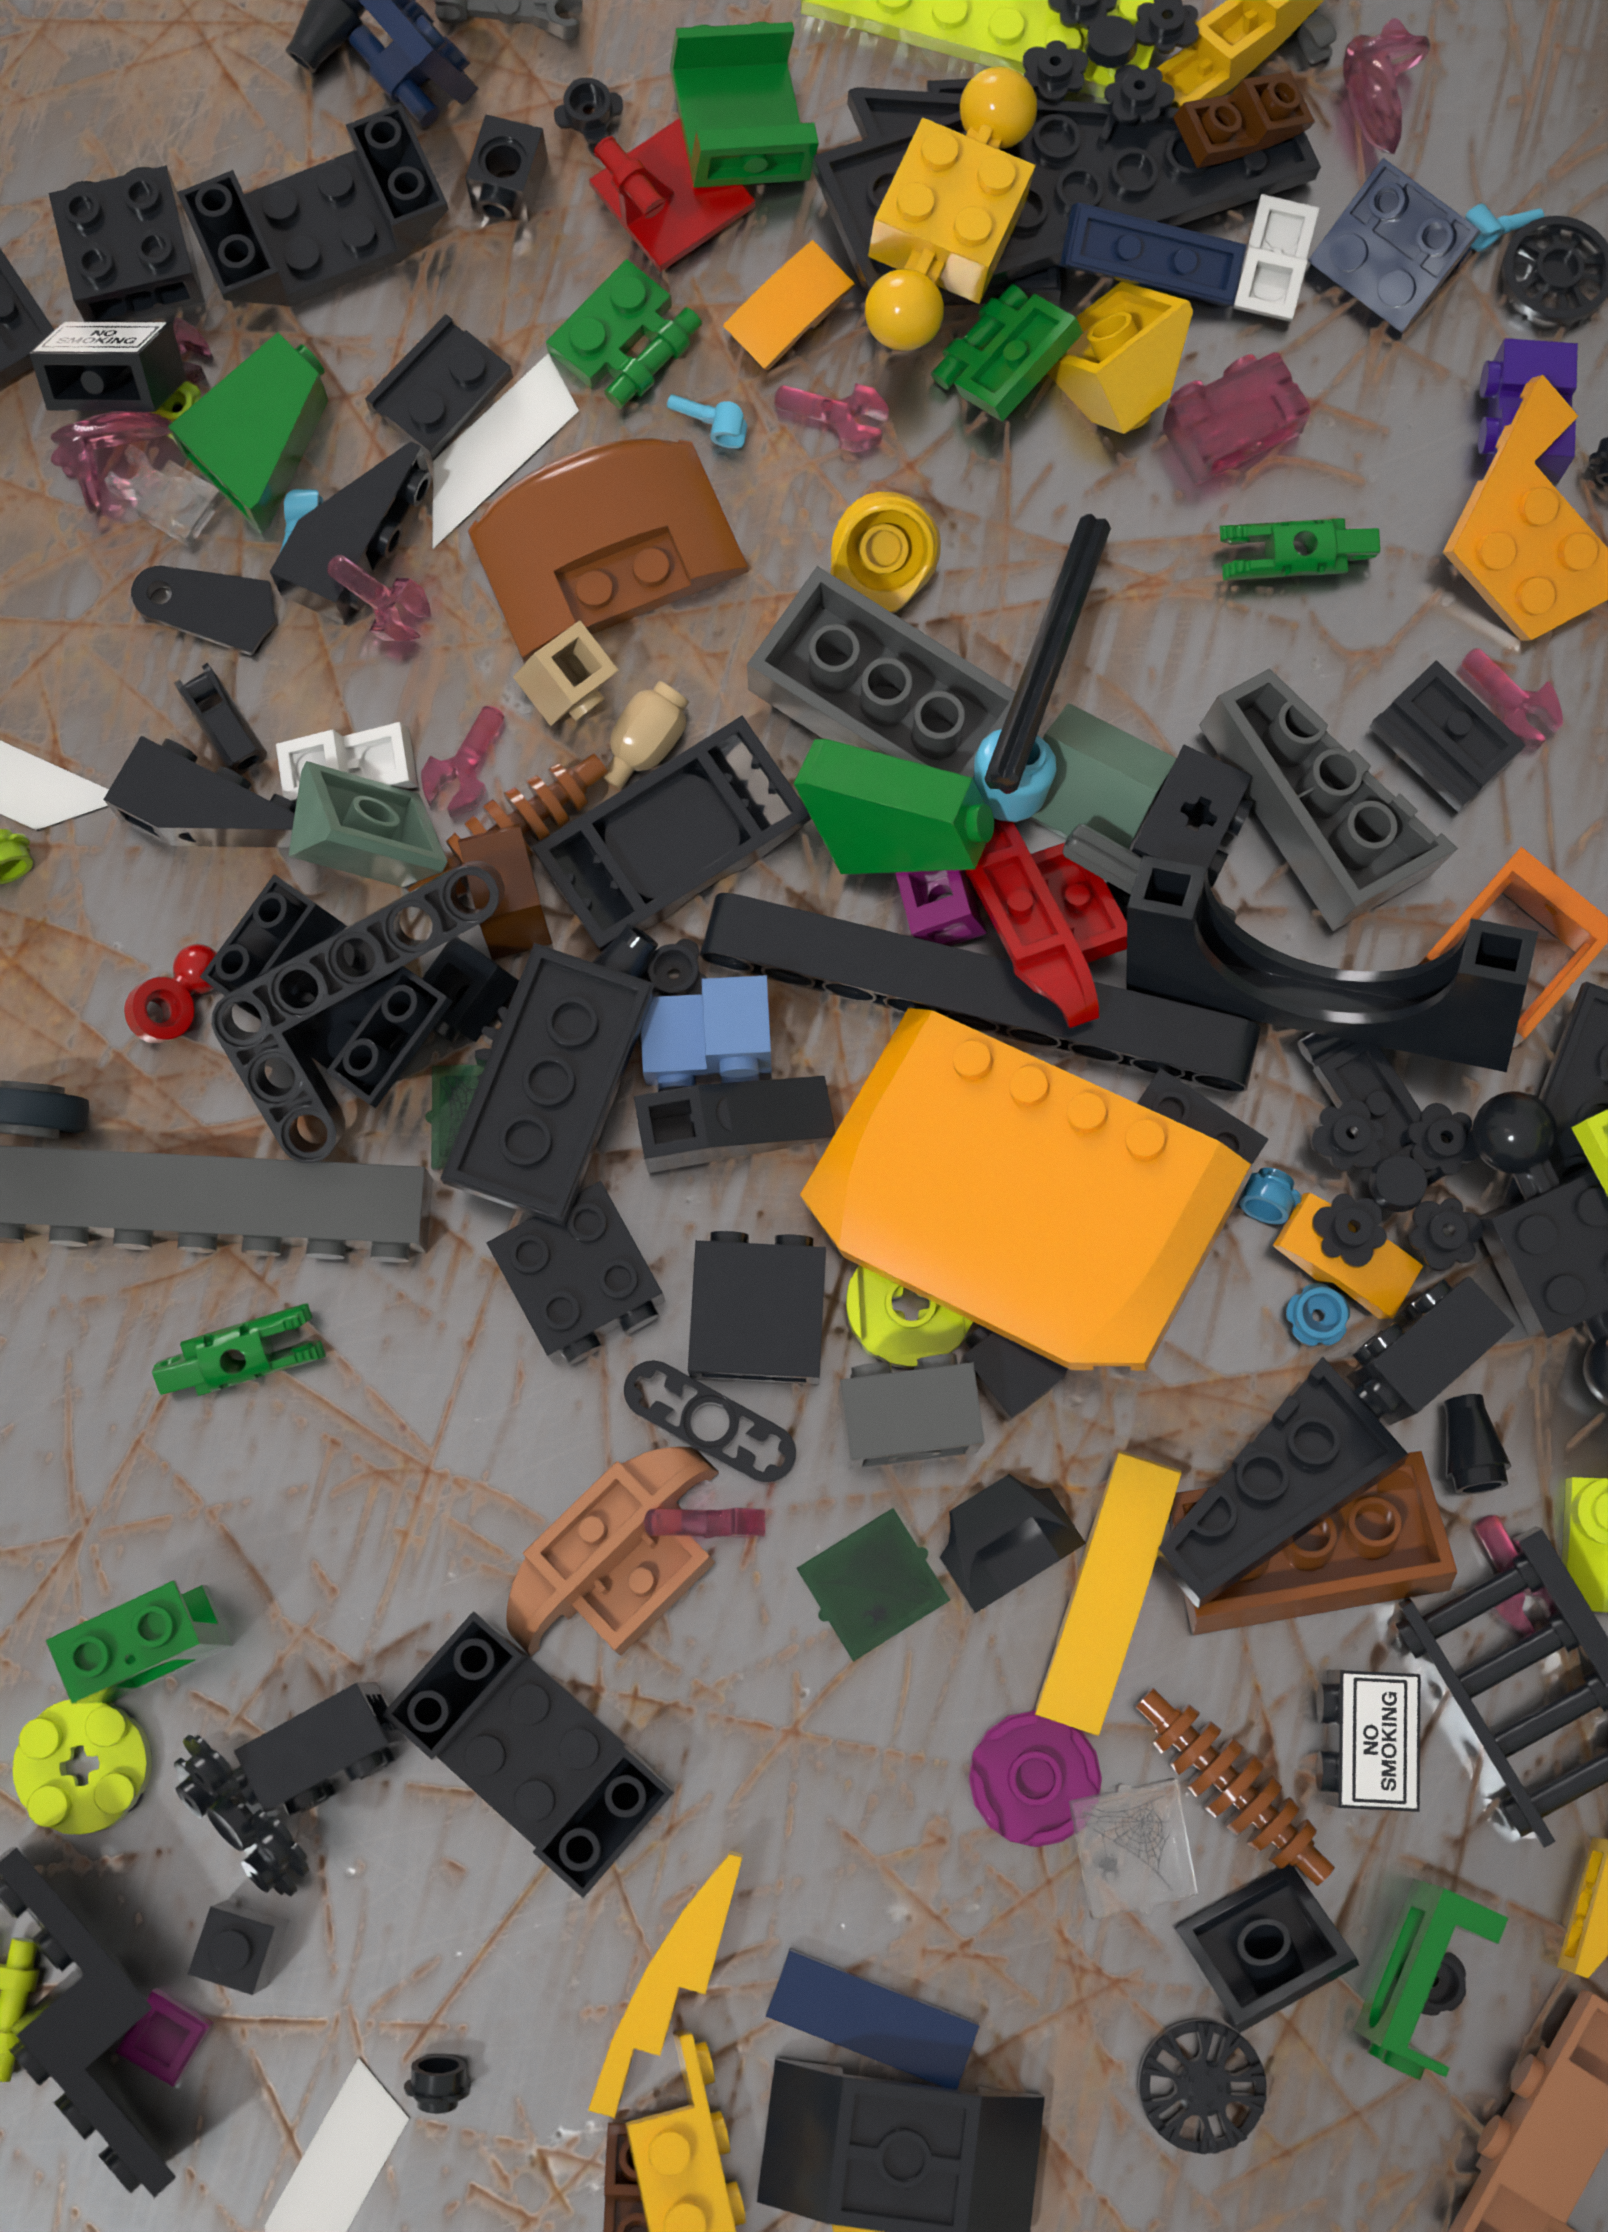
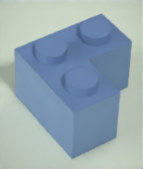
M767 975L701 979V995L653 998L641 1029L642 1064L646 1086L658 1085V1092L694 1086L696 1083H731L772 1079Z

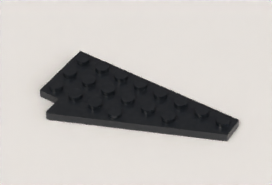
M863 87L849 89L847 105L862 140L813 156V173L866 298L871 287L880 277L888 272L898 270L868 256L874 218L922 117L966 135L967 132L962 125L959 111L962 94ZM1037 99V116L1028 135L1011 147L999 149L1036 166L1026 204L987 288L1059 265L1071 207L1075 203L1079 202L1177 226L1259 199L1261 194L1268 196L1316 180L1321 166L1304 131L1276 145L1243 157L1197 168L1173 118L1179 108L1160 110L1159 119L1151 124L1144 123L1140 119L1131 124H1122L1116 121L1112 115L1113 104L1075 101L1050 103L1044 99ZM937 286L943 302L962 297Z

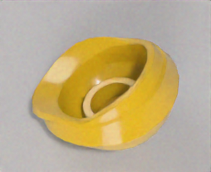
M882 491L867 494L850 505L838 521L831 545L830 574L886 610L895 613L904 607L928 583L935 572L941 553L939 529L933 517L921 504L911 497L896 492Z

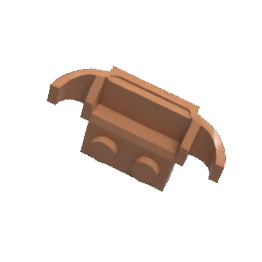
M679 1446L648 1451L621 1464L617 1460L522 1553L525 1559L512 1583L508 1598L506 1624L509 1634L532 1657L540 1649V1639L550 1625L561 1614L569 1620L578 1611L608 1645L622 1656L716 1563L673 1517L682 1509L676 1502L694 1485L705 1480L711 1481L719 1471L698 1450L692 1447Z

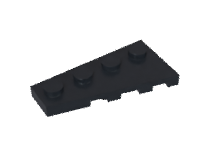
M1322 1357L1293 1396L1289 1395L1275 1411L1272 1420L1252 1443L1249 1442L1233 1460L1231 1468L1219 1482L1207 1490L1158 1547L1157 1559L1199 1609L1405 1464L1408 1453L1327 1360Z

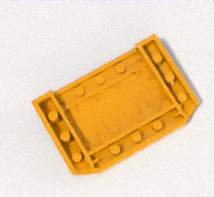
M908 1008L801 1191L800 1196L844 1258L1070 1370H1094L1095 1366H1130L1131 1371H1146L1252 1174V1168L1250 1163L1214 1138L933 1010Z

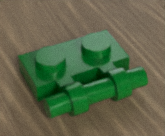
M625 259L546 341L548 353L591 389L607 373L613 376L615 380L604 391V394L614 406L622 409L634 395L640 397L647 392L655 382L653 375L671 357L678 359L690 347L689 338L701 327L702 321L688 307H685L672 321L669 319L664 320L662 316L672 307L671 295L628 259ZM643 336L651 341L636 359L626 356L627 352Z
M1013 284L998 299L990 298L978 312L980 319L962 339L955 337L942 351L944 359L931 372L932 378L942 388L948 390L955 384L962 398L1002 422L1084 333L1075 316L1035 293L1028 300L1026 294Z

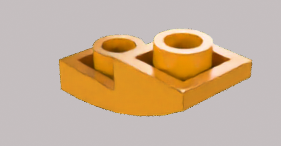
M812 240L754 292L722 326L765 370L769 371L810 327L815 329L856 284Z
M1303 1193L1301 1196L1302 1201L1297 1203L1275 1240L1273 1247L1316 1281L1333 1282L1378 1319H1393L1423 1265L1388 1239L1383 1246L1373 1249L1371 1260L1363 1267H1350L1344 1263L1341 1256L1333 1259L1326 1257L1320 1248L1323 1238L1314 1232L1312 1218L1319 1209L1331 1207V1203L1312 1193ZM1348 1224V1229L1355 1233V1226Z

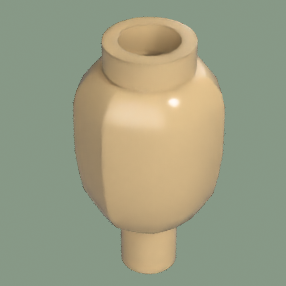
M658 681L653 690L638 692L626 706L613 728L610 745L614 757L606 767L608 774L603 779L621 790L634 770H648L662 761L685 730L686 716L683 711L689 704V701L679 692L661 681Z

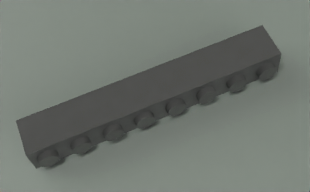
M0 1146V1243H23L25 1233L49 1234V1243L62 1246H88L89 1236L112 1237L113 1246L135 1250L152 1249L153 1240L178 1241V1250L196 1253H214L217 1251V1243L242 1244V1253L257 1256L281 1255V1246L306 1247V1256L319 1259H344L346 1249L371 1250L370 1259L403 1263L409 1262L410 1252L427 1253L433 1178L425 1167L320 1161L300 1163L296 1160Z

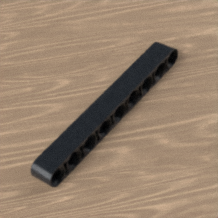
M719 893L715 896L700 951L702 959L722 968L754 976L767 975V979L904 1013H906L908 1008L933 1010L977 1031L1155 1075L1161 1068L1179 1081L1226 1092L1247 1091L1261 1032L1260 1026L1247 1019L1094 982L1099 1004V1018L1069 1028L1064 1019L1063 1012L1056 1004L1033 991L1015 975L1012 961L733 893Z

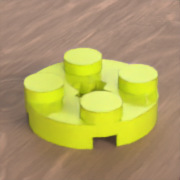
M859 1265L848 1285L846 1311L850 1328L867 1354L883 1362H890L891 1366L914 1369L918 1365L917 1359L951 1354L958 1349L973 1321L929 1300V1308L919 1310L918 1320H905L904 1312L894 1310L892 1306V1299L902 1297L903 1287Z
M70 1699L46 1708L36 1719L29 1721L21 1730L19 1744L13 1759L15 1789L21 1803L27 1809L29 1817L40 1826L50 1827L65 1834L93 1833L119 1823L136 1804L140 1794L144 1793L151 1777L152 1752L148 1737L142 1726L134 1718H130L123 1709L114 1706L115 1704L113 1703L71 1704ZM79 1746H84L86 1756H97L99 1760V1769L89 1772L88 1784L79 1785L76 1775H68L66 1769L67 1761L74 1758V1749Z

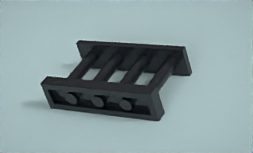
M1535 1526L1513 1538L1521 1552L1511 1558L1513 1566L1424 1616H1421L1413 1601L1407 1598L1398 1603L1406 1618L1395 1625L1415 1659L1428 1653L1512 1794L1500 1802L1521 1837L1523 1838L1534 1831L1536 1837L1545 1848L1556 1841L1542 1818L1608 1782V1750L1527 1794L1507 1758L1598 1707L1603 1712L1608 1710V1636L1543 1529ZM1543 1588L1556 1610L1555 1613L1546 1617L1549 1624L1456 1675L1436 1640L1526 1589H1529L1533 1594ZM1563 1647L1568 1653L1579 1648L1592 1669L1591 1672L1582 1676L1584 1684L1494 1734L1490 1732L1472 1702V1698Z

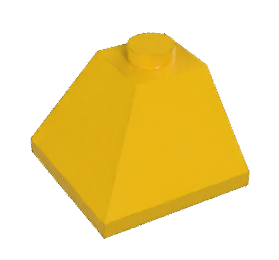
M1120 282L1076 316L1084 333L1047 374L1092 423L1122 434L1141 427L1150 419L1152 412L1171 396L1193 314L1190 302L1130 283Z

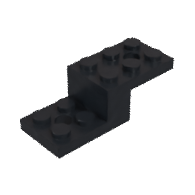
M17 1847L9 1848L0 1856V1904L16 1919L24 1912H27L41 1929L31 1940L57 1970L59 1969L63 1972L70 1965L75 1969L10 2027L19 2041L9 2051L39 2087L50 2077L56 2082L64 2093L53 2103L84 2140L97 2131L106 2141L108 2146L98 2156L127 2191L132 2194L142 2184L155 2198L176 2178L175 2174L86 2071V2068L153 2007Z

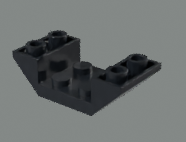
M402 103L346 124L353 151L246 194L243 193L234 170L177 192L224 300L292 307L402 262L449 210L448 204Z
M274 874L201 974L200 978L226 996L237 987L348 926ZM356 938L347 940L344 946L346 962L352 968L359 971L372 969L375 964V953L369 943ZM402 966L293 1027L310 1056L324 1066L329 1075L369 1105L377 1108L453 1001L412 971ZM293 970L290 972L288 987L291 994L301 1001H314L318 995V985L315 978L304 970ZM244 1001L235 1002L237 1006L261 1020L260 1013L254 1005Z
M475 1611L467 1617L382 1714L431 1760L439 1759L536 1847L533 1853L582 1898L588 1894L674 1793L627 1743L533 1658Z
M775 2058L757 2202L825 2224L881 2232H1030L1045 2096L976 2086V2092L869 2078L843 2074L842 2067Z

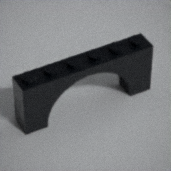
M1143 855L1127 906L1126 990L1247 1020L1507 1073L1539 931L1471 918L1464 936L1453 948L1424 964L1390 971H1352L1330 968L1284 954L1267 946L1240 928L1224 912L1215 899L1210 888L1207 867Z

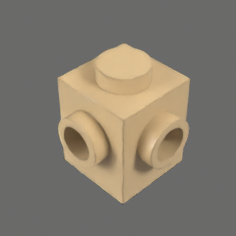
M579 620L535 652L514 674L513 678L550 726H552L568 713L575 721H578L605 699L599 692V689L619 670Z

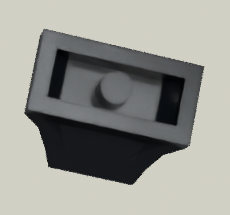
M1008 1474L949 1511V1541L939 1559L972 1613L975 1614L1086 1543L1050 1488L1035 1489Z

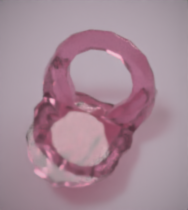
M1396 18L1389 20L1377 36L1370 37L1364 34L1355 36L1347 45L1343 60V78L1349 92L1352 112L1368 142L1382 153L1395 154L1402 133V107L1397 90L1396 75L1417 65L1427 56L1431 49L1428 37L1410 34L1403 23ZM1407 54H1414L1413 56L1392 65V59Z
M117 411L91 416L80 422L63 426L51 434V440L59 445L51 455V462L55 466L62 467L63 473L67 476L77 477L87 510L90 514H95L102 506V493L94 449L114 447L165 436L171 433L168 426L172 421L151 412Z

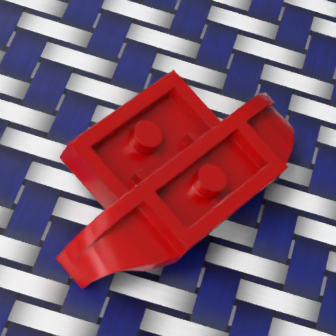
M994 818L993 836L986 843L976 869L965 870V877L970 878L1012 960L1015 975L1033 991L1056 1004L1063 1012L1064 1019L1069 1028L1098 1019L1099 1004L1087 963L1127 949V921L1104 879L1064 856L1062 851L1065 842L1030 854L1014 823Z

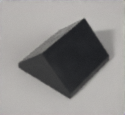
M1290 1864L1282 1869L1273 1871L1175 1927L1179 1938L1224 2021L1239 2033L1359 1966L1353 1951L1294 1866Z

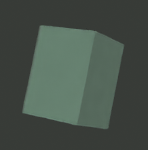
M1067 703L1043 737V740L1049 744L1056 757V775L1041 809L1028 819L1066 839L1078 824H1085L1129 850L1177 758Z
M309 761L305 762L300 776L288 857L402 888L441 873L444 870L447 859L420 794Z

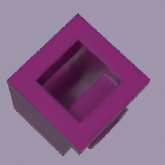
M965 870L895 872L913 937L952 946L987 934L985 924L980 917L971 880L965 877ZM944 893L953 894L951 896L937 900V898Z

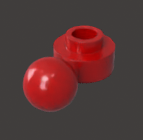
M189 945L176 955L173 962L174 977L172 979L155 977L136 986L129 993L124 1007L125 1019L131 1031L140 1039L150 1043H164L182 1035L190 1027L194 1017V1004L191 995L204 994L215 989L200 978V976L217 952L207 945ZM149 1002H155L162 1008L163 1019L161 1023L155 1022L149 1017L147 1013Z

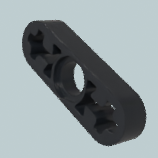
M655 1360L645 1361L635 1366L629 1372L624 1383L625 1400L631 1411L642 1420L759 1484L770 1485L778 1483L785 1479L793 1470L796 1461L795 1443L790 1434L782 1427L664 1362ZM658 1374L667 1378L664 1384L665 1390L680 1400L683 1399L685 1388H689L697 1393L684 1406L679 1426L667 1422L673 1416L675 1410L665 1403L655 1401L650 1409L641 1405L644 1396L637 1388L641 1379L652 1382ZM707 1404L720 1406L729 1416V1428L726 1434L715 1441H704L698 1438L691 1427V1420L695 1411ZM741 1419L754 1424L745 1433L746 1437L759 1444H765L770 1437L777 1438L780 1441L778 1453L785 1458L784 1463L780 1467L769 1464L764 1472L755 1469L756 1456L740 1445L736 1458L723 1453L735 1441Z

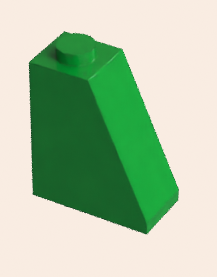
M279 332L168 426L180 452L260 534L271 526L329 401L320 378L325 373L321 363L306 346L300 344L294 348Z
M814 740L793 783L841 875L976 869L986 843L993 836L994 817L992 810L988 804L984 803L972 777L833 740Z

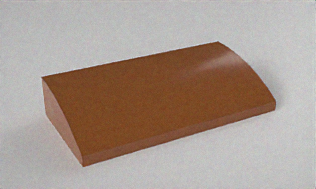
M1422 1451L1408 1453L1405 1464L1199 1609L1183 1591L1192 1634L1199 1635L1450 1591L1458 1571ZM1210 1487L1175 1494L1169 1514L1171 1532Z

